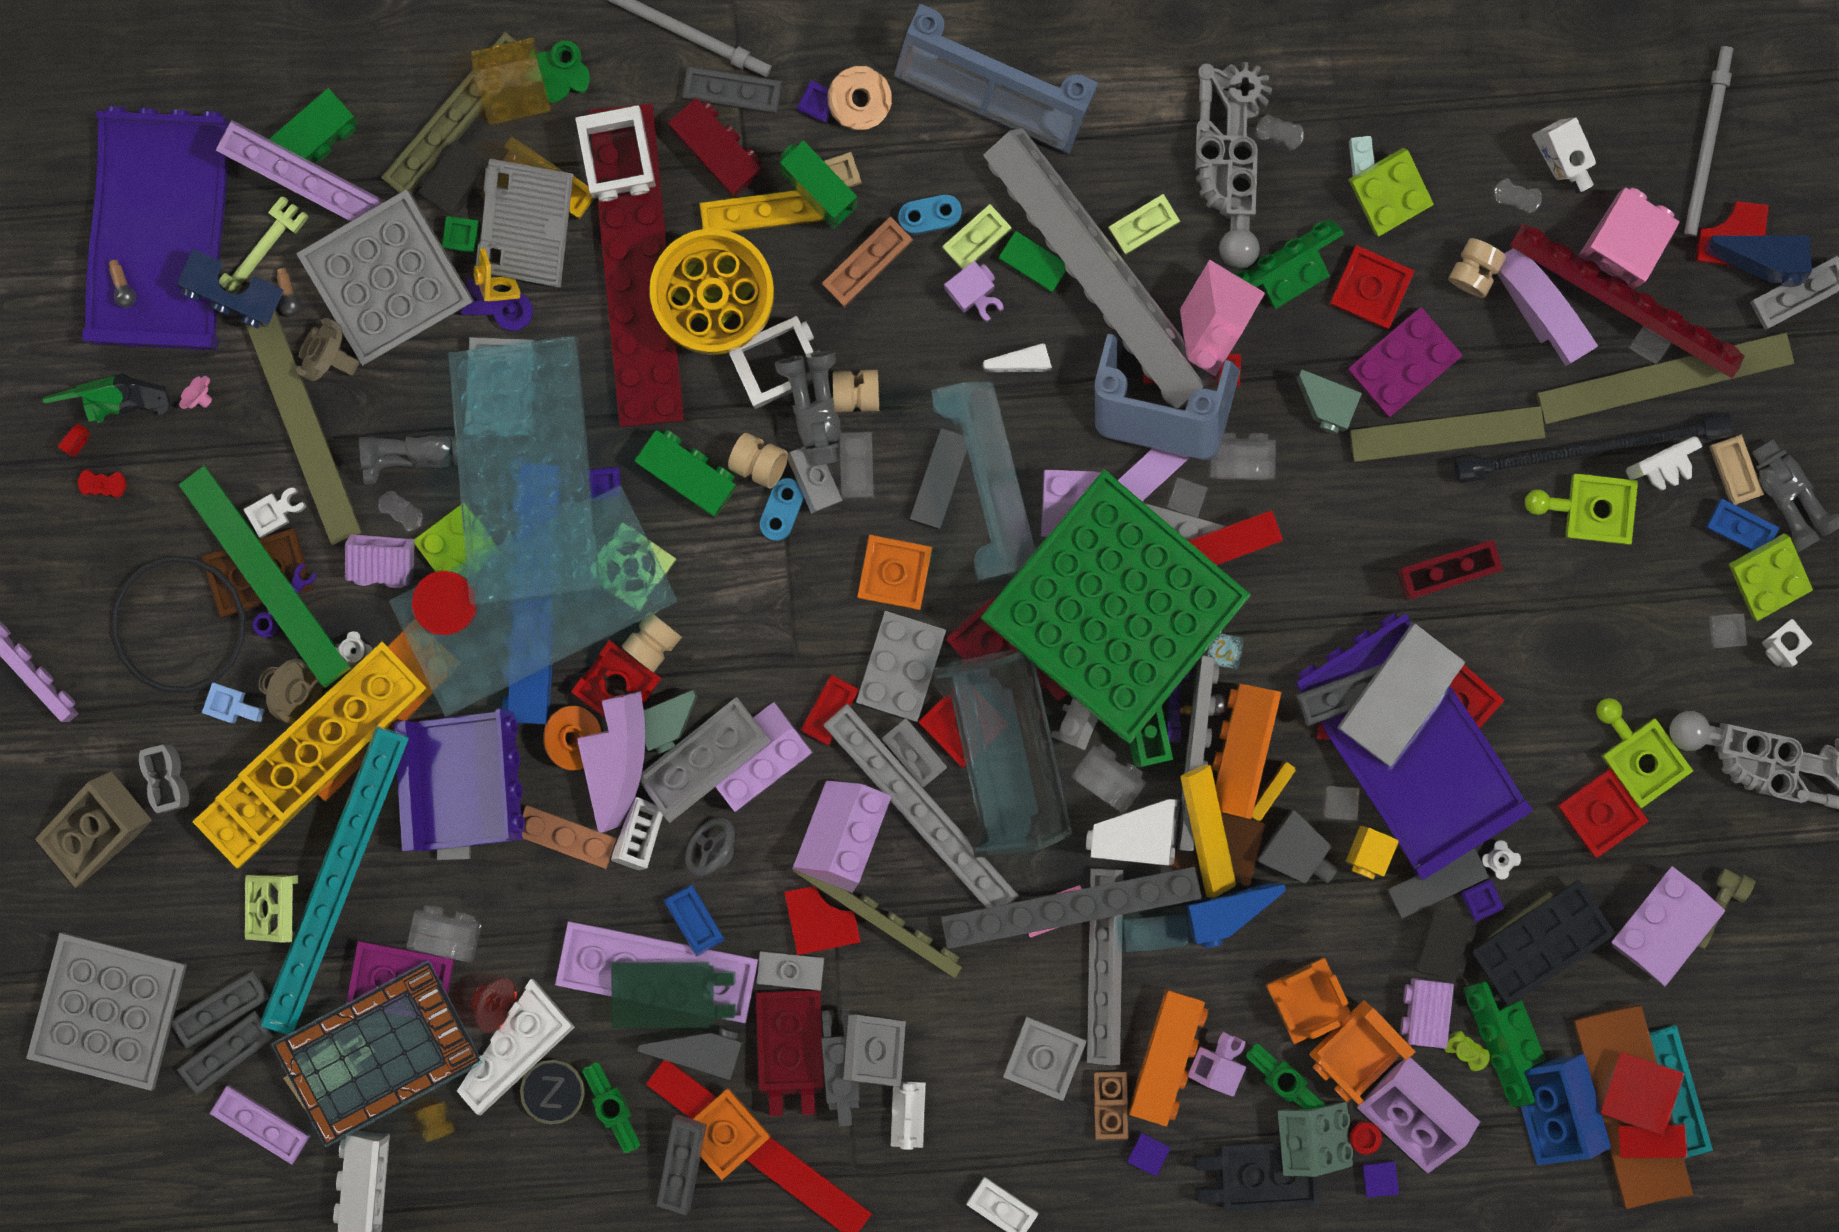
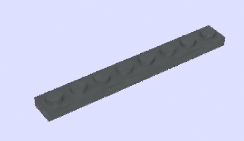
M1190 867L944 916L941 919L947 949L1198 900L1202 899L1196 867Z

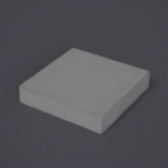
M848 1015L843 1080L886 1086H901L906 1021L863 1015Z
M1026 1016L1003 1078L1063 1101L1087 1040Z

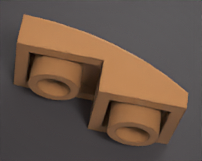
M1127 1072L1094 1073L1095 1141L1128 1140Z

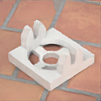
M1691 437L1626 468L1627 470L1625 471L1630 480L1647 474L1651 484L1660 491L1666 489L1664 480L1672 486H1676L1679 484V471L1686 480L1692 478V465L1687 454L1701 448L1702 445L1698 437Z

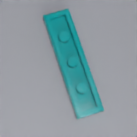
M1671 1025L1650 1031L1649 1034L1657 1064L1685 1073L1672 1112V1118L1674 1123H1686L1687 1158L1713 1151L1677 1026Z

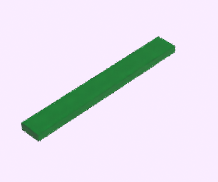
M203 466L179 484L180 488L321 685L326 688L350 670L351 667L210 470Z

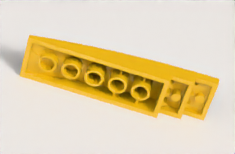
M381 642L238 774L239 777L215 798L216 800L193 823L239 869L369 746L376 725L387 728L427 688Z

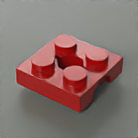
M609 640L599 653L594 664L571 692L605 717L602 701L616 697L608 692L606 687L607 680L603 678L605 675L608 677L615 674L623 676L627 683L626 690L628 692L635 693L641 691L643 704L662 678Z

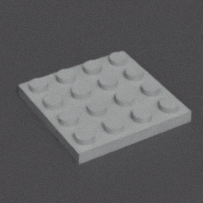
M409 189L404 190L296 253L336 322L341 325L343 334L362 366L474 302Z
M64 932L59 933L26 1059L150 1091L154 1090L187 964Z

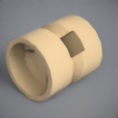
M1470 238L1461 253L1463 262L1456 263L1448 280L1469 294L1485 298L1494 282L1491 276L1492 274L1499 273L1506 255L1486 242Z
M860 370L858 375H853L851 371H833L835 412H853L855 407H859L861 412L879 411L878 370Z
M744 433L732 449L728 468L730 471L745 478L751 474L754 482L770 489L777 484L784 472L788 460V452L773 444L765 446L763 439L749 433Z
M649 612L639 624L640 632L632 633L621 647L649 670L655 672L665 659L663 652L665 650L672 651L682 637L656 615Z

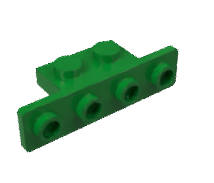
M1333 220L1322 221L1302 237L1289 240L1282 249L1261 257L1257 264L1234 275L1255 287L1261 285L1271 306L1277 309L1330 277L1318 250L1344 235V232Z
M1487 982L1464 987L1463 991L1467 998V1004L1473 1013L1480 1036L1489 1051L1491 1063L1497 1072L1504 1095L1508 1099L1510 1106L1519 1107L1534 1103L1535 1099L1524 1071L1545 1061L1546 1058L1522 1000L1515 1001L1509 1006L1505 1005L1498 1009Z

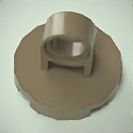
M323 318L321 320L323 326L320 329L314 326L310 330L299 351L298 357L303 359L302 366H296L298 375L309 381H316L332 365L353 376L360 361L339 350L342 340L341 325L329 318Z
M301 659L286 661L279 668H267L259 679V689L266 694V704L269 712L276 719L293 724L321 698L323 693V686L319 684V680L306 662Z

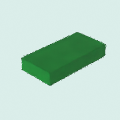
M1015 231L998 257L1000 261L1053 293L1066 272L1063 260Z

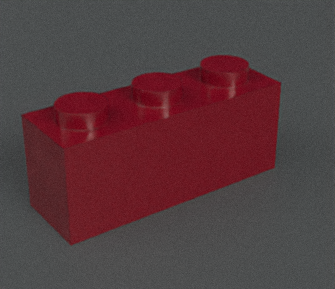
M696 97L668 122L669 127L733 198H736L762 175V170L758 166L762 161L751 148L745 151L740 146L738 141L741 138L729 124L725 127L721 125L716 119L719 113L708 101L702 104Z
M1493 539L1395 571L1404 599L1407 601L1502 571L1503 567Z

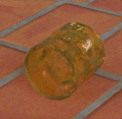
M445 1100L414 1111L417 1121L421 1122L422 1126L426 1125V1128L422 1131L424 1142H429L455 1132L453 1122L445 1120L448 1111Z

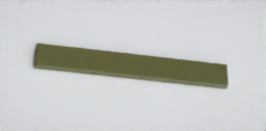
M275 309L268 326L260 325L259 329H256L246 324V327L331 545H336L346 541L350 534L361 535L363 532L303 378L296 371V366L298 365Z
M1787 333L1734 345L1745 356L1740 369L1733 379L1795 364ZM1692 355L1540 392L1536 396L1538 404L1542 408L1543 423L1547 425L1731 380L1732 378Z

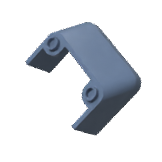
M1107 334L1095 379V427L1097 431L1105 438L1180 456L1203 461L1214 458L1221 447L1240 369L1232 361L1225 360L1217 391L1199 389L1193 392L1188 399L1185 411L1125 397L1128 387L1127 378L1118 370L1124 345L1114 335Z

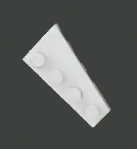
M534 979L529 980L523 995L518 1002L514 1003L508 1012L509 1016L501 1028L496 1030L484 1054L479 1056L480 1061L473 1065L457 1090L477 1115H482L575 1028Z

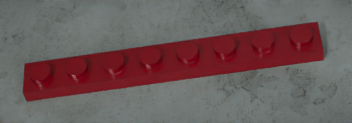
M1522 224L1510 244L1512 248L1733 379L1740 369L1745 355L1740 353L1734 345L1723 343L1713 337L1704 327L1695 326L1686 321L1679 312L1672 309L1668 310L1656 303L1655 299L1650 295L1639 293L1632 289L1620 277H1612L1602 271L1595 262L1580 258L1568 246L1548 239L1541 230L1535 227H1528L1525 224Z

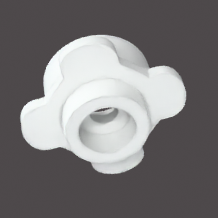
M354 631L349 632L347 639L343 640L341 644L336 645L350 665V670L373 650L372 646L365 644L360 639V634ZM352 648L356 649L355 654L351 653Z
M1502 840L1496 841L1494 848L1482 857L1483 865L1495 871V875L1499 879H1506L1509 876V871L1521 862V856L1518 853H1513L1508 848L1507 843ZM1500 857L1504 858L1503 863L1499 862Z

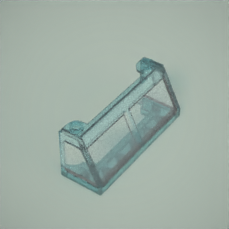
M962 382L931 390L934 414L939 413L942 417L951 419L954 425L961 424L991 541V544L979 548L974 557L975 568L973 569L977 584L1016 575L1035 552V547L993 382Z

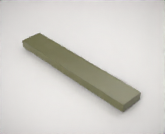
M504 32L381 178L399 193L409 189L412 194L530 56V52Z
M1538 406L1350 430L1349 435L1353 463L1544 439L1545 431L1542 408Z

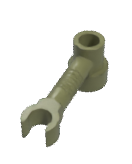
M1724 868L1715 885L1721 888L1715 902L1724 910L1731 897L1744 903L1752 892L1756 881L1744 874L1739 876ZM1718 921L1712 927L1709 933L1704 937V939L1700 942L1698 947L1702 949L1706 948L1712 937V934L1715 930Z

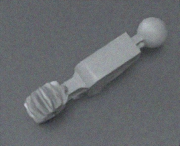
M1243 62L1242 71L1239 72L1237 67L1232 64L1223 71L1214 69L1210 64H1203L1198 72V78L1200 79L1199 102L1201 105L1200 121L1196 129L1195 169L1199 172V175L1196 176V182L1201 185L1200 195L1208 201L1206 203L1209 209H1217L1221 215L1225 216V219H1231L1230 231L1223 236L1219 245L1222 260L1233 268H1247L1256 261L1260 251L1258 239L1250 232V220H1254L1256 215L1258 150L1255 141L1247 137V119L1259 115L1258 105L1263 107L1268 105L1269 101L1265 96L1271 94L1272 88L1264 85L1269 81L1267 74L1258 77L1261 69L1258 65L1250 72L1248 71V63ZM1212 84L1227 109V135H1223L1210 121ZM1242 84L1247 85L1249 90L1248 96H1242L1240 90ZM1206 146H1214L1219 151V155L1215 159H1207L1202 155L1201 151ZM1238 147H1246L1251 152V156L1247 160H1239L1235 157L1233 151ZM1238 178L1246 179L1250 184V188L1245 192H1239L1233 187V181Z
M1684 711L1672 720L1669 727L1670 737L1679 749L1696 751L1705 744L1715 746L1714 751L1718 752V757L1723 762L1721 770L1731 776L1732 782L1736 784L1742 783L1745 789L1752 790L1754 788L1756 793L1800 803L1811 801L1824 804L1826 807L1839 809V796L1810 792L1799 776V771L1823 776L1839 791V738L1835 739V747L1824 745L1819 755L1803 752L1801 744L1796 739L1724 723H1720V727L1711 726L1708 720L1696 711ZM1755 736L1759 741V746L1755 752L1750 753L1747 749V741L1750 737ZM1783 743H1787L1790 747V754L1786 759L1782 760L1779 757L1778 749ZM1780 774L1783 778V786L1780 790L1774 791L1771 781L1776 775Z

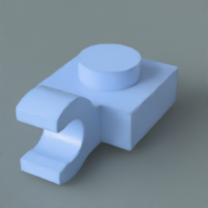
M212 682L202 713L235 724L238 715L261 722L265 710L243 703L246 693Z

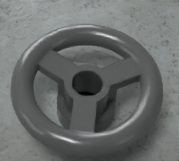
M722 817L710 819L702 824L693 834L685 854L687 869L693 875H709L718 868L727 865L734 853L735 832L729 820ZM716 827L724 829L715 837L707 838L705 836ZM700 844L703 854L699 866H697L695 863V853Z

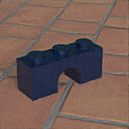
M192 249L176 284V287L182 289L180 295L196 302L199 301L200 297L212 302L210 308L227 316L230 311L243 316L241 322L253 328L259 329L260 325L268 326L284 290L253 276L246 291L243 293H227L221 288L218 281L219 271L223 262Z

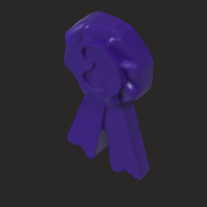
M466 278L465 286L471 297L478 299V301H474L464 307L461 311L462 315H494L500 327L511 331H519L531 323L534 309L526 295L521 294L519 299L484 301L479 285H476L475 281L471 278Z

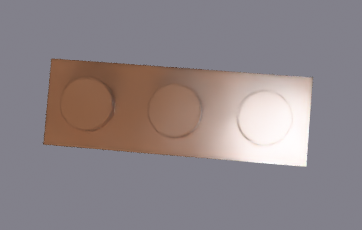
M890 216L822 282L823 287L845 308L913 239Z
M526 805L523 813L525 820V829L522 832L523 839L607 869L618 838L603 832L598 833L597 830Z

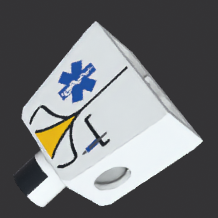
M1576 117L1558 120L1532 134L1533 139L1557 180L1569 179L1576 194L1594 185L1586 169L1594 166L1596 160Z

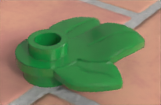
M560 41L549 52L536 54L526 70V77L528 79L544 80L545 95L550 103H556L564 99L569 94L571 88L577 92L585 93L590 82L589 71L581 63L580 49L571 41ZM565 52L571 54V60L567 63L560 61V56Z

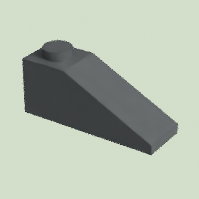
M720 1027L719 1032L711 1030L641 1042L637 1051L731 1080L743 1039L737 1038L738 1032Z

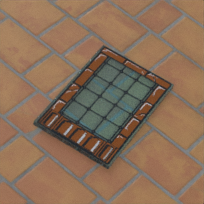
M429 960L271 1043L282 1064V1068L286 1071L312 1121V1126L315 1127L325 1148L483 1063L473 1044V1039L469 1037L443 987V982L439 980Z

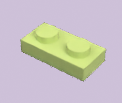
M1162 194L1108 227V230L1125 256L1177 225L1180 220L1165 195Z
M989 204L944 244L942 249L963 270L973 261L978 260L1011 230V226Z

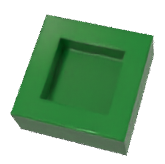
M446 216L442 242L443 249L475 254L480 222L478 220Z

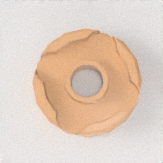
M853 66L840 72L832 81L828 90V106L832 116L842 126L851 130H867L879 125L886 117L892 105L891 90L887 80L881 74L879 75L878 72L874 71V69L867 66ZM855 90H862L867 94L868 102L864 107H858L853 103L852 94Z

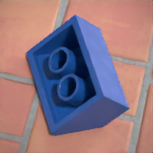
M1585 1054L1551 1059L1524 1071L1535 1102L1520 1107L1537 1165L1591 1159L1611 1148L1602 1114H1600L1601 1111Z

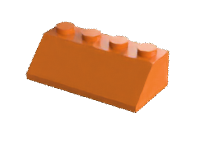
M1237 684L1236 690L1230 689L1227 700V708H1231L1229 721L1223 720L1219 739H1223L1224 742L1221 752H1215L1211 768L1216 771L1214 783L1220 811L1223 813L1252 819L1282 692L1245 684Z

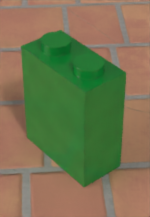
M804 140L798 146L795 143L791 144L781 154L780 157L783 159L780 162L781 175L833 229L839 226L857 209V196Z

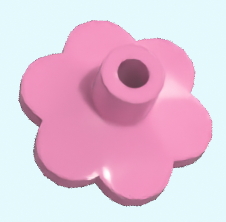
M198 376L193 379L190 386L186 387L182 392V400L179 403V407L182 409L189 407L191 409L200 404L203 408H206L212 401V398L206 394L210 378L207 376L200 378Z

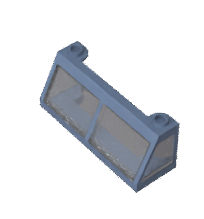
M919 4L907 31L894 78L1010 130L1023 128L1032 140L1069 155L1094 100L1098 82L1076 74L1067 77L1060 88L941 36L944 31L942 15L934 9Z

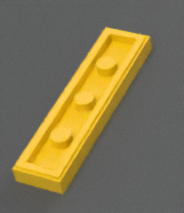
M796 190L700 203L703 229H723L731 232L825 221Z
M1201 765L1180 777L1206 897L1215 898L1235 887L1236 882L1211 765Z

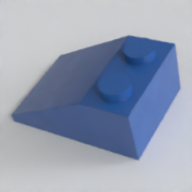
M1273 882L1224 893L1215 898L1206 897L1184 902L1192 941L1196 944H1201L1204 948L1222 945L1223 938L1233 935L1286 891L1285 884Z

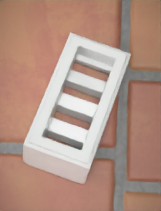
M1043 343L984 360L982 365L984 372H1047L1052 369L1046 346Z
M635 797L616 842L611 861L636 870L648 868L663 816L654 803ZM639 811L653 815L652 819L648 820L638 816ZM635 824L647 827V832L635 829ZM631 837L643 840L642 844L631 842ZM628 849L637 852V857L628 855Z

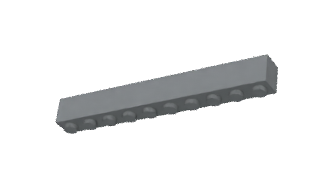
M1019 128L1005 134L983 155L988 161L990 171L995 176L1001 178L1007 186L1009 196L1014 201L1020 203L1026 211L1028 221L1034 227L1039 228L1046 238L1047 246L1061 257L1065 263L1066 271L1079 281L1084 288V294L1088 300L1098 306L1103 313V318L1107 325L1115 329L1123 339L1122 342L1125 349L1136 356L1142 364L1144 374L1149 379L1154 380L1161 389L1163 399L1169 405L1174 406L1175 409L1187 405L1191 394L1199 389H1207L1216 382L1210 373L1187 360L1185 341L1026 131L1023 128Z

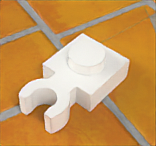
M296 488L285 490L278 501L274 494H270L244 509L260 538L288 524L289 520L285 515L288 512L299 513L306 508L303 502L296 506L290 504V497L298 493Z

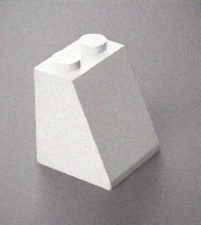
M1168 799L1094 824L1093 830H1088L1086 850H1091V857L1160 865L1174 864L1180 800Z

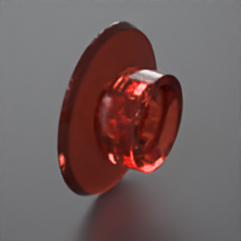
M505 977L494 979L490 983L482 984L474 992L471 999V1009L474 1012L476 1024L481 1031L491 1033L500 1029L509 1016L508 1012L517 999L516 987L511 979Z

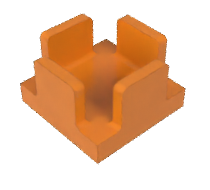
M1324 957L1266 984L1293 1044L1307 1038L1315 1039L1340 1027V1022L1351 1013L1347 1006L1349 1003L1337 977L1331 972Z

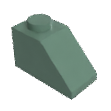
M1301 370L1296 380L1313 420L1320 422L1319 428L1327 432L1337 434L1339 430L1342 432L1346 431L1362 393Z
M692 690L644 710L645 745L648 751L656 749L657 754L676 747L673 741L680 739L698 697L696 691Z

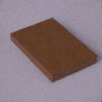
M292 528L259 538L291 583L295 577L294 572L296 568L301 564H306L296 529ZM225 549L201 556L203 562L218 568L237 589L244 611L264 605ZM307 565L300 573V577L304 581L310 579ZM206 570L219 617L224 618L237 614L238 610L231 591L214 573ZM306 585L299 594L314 590L313 585Z
M1221 813L1235 882L1250 886L1265 824ZM1195 844L1193 851L1176 848L1174 864L1168 866L1180 869L1196 867V872L1201 874Z

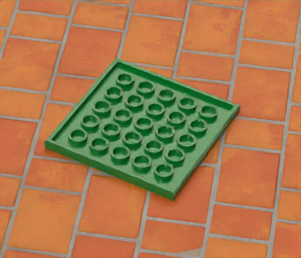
M1103 469L982 614L980 619L1127 744H1130L1251 594Z

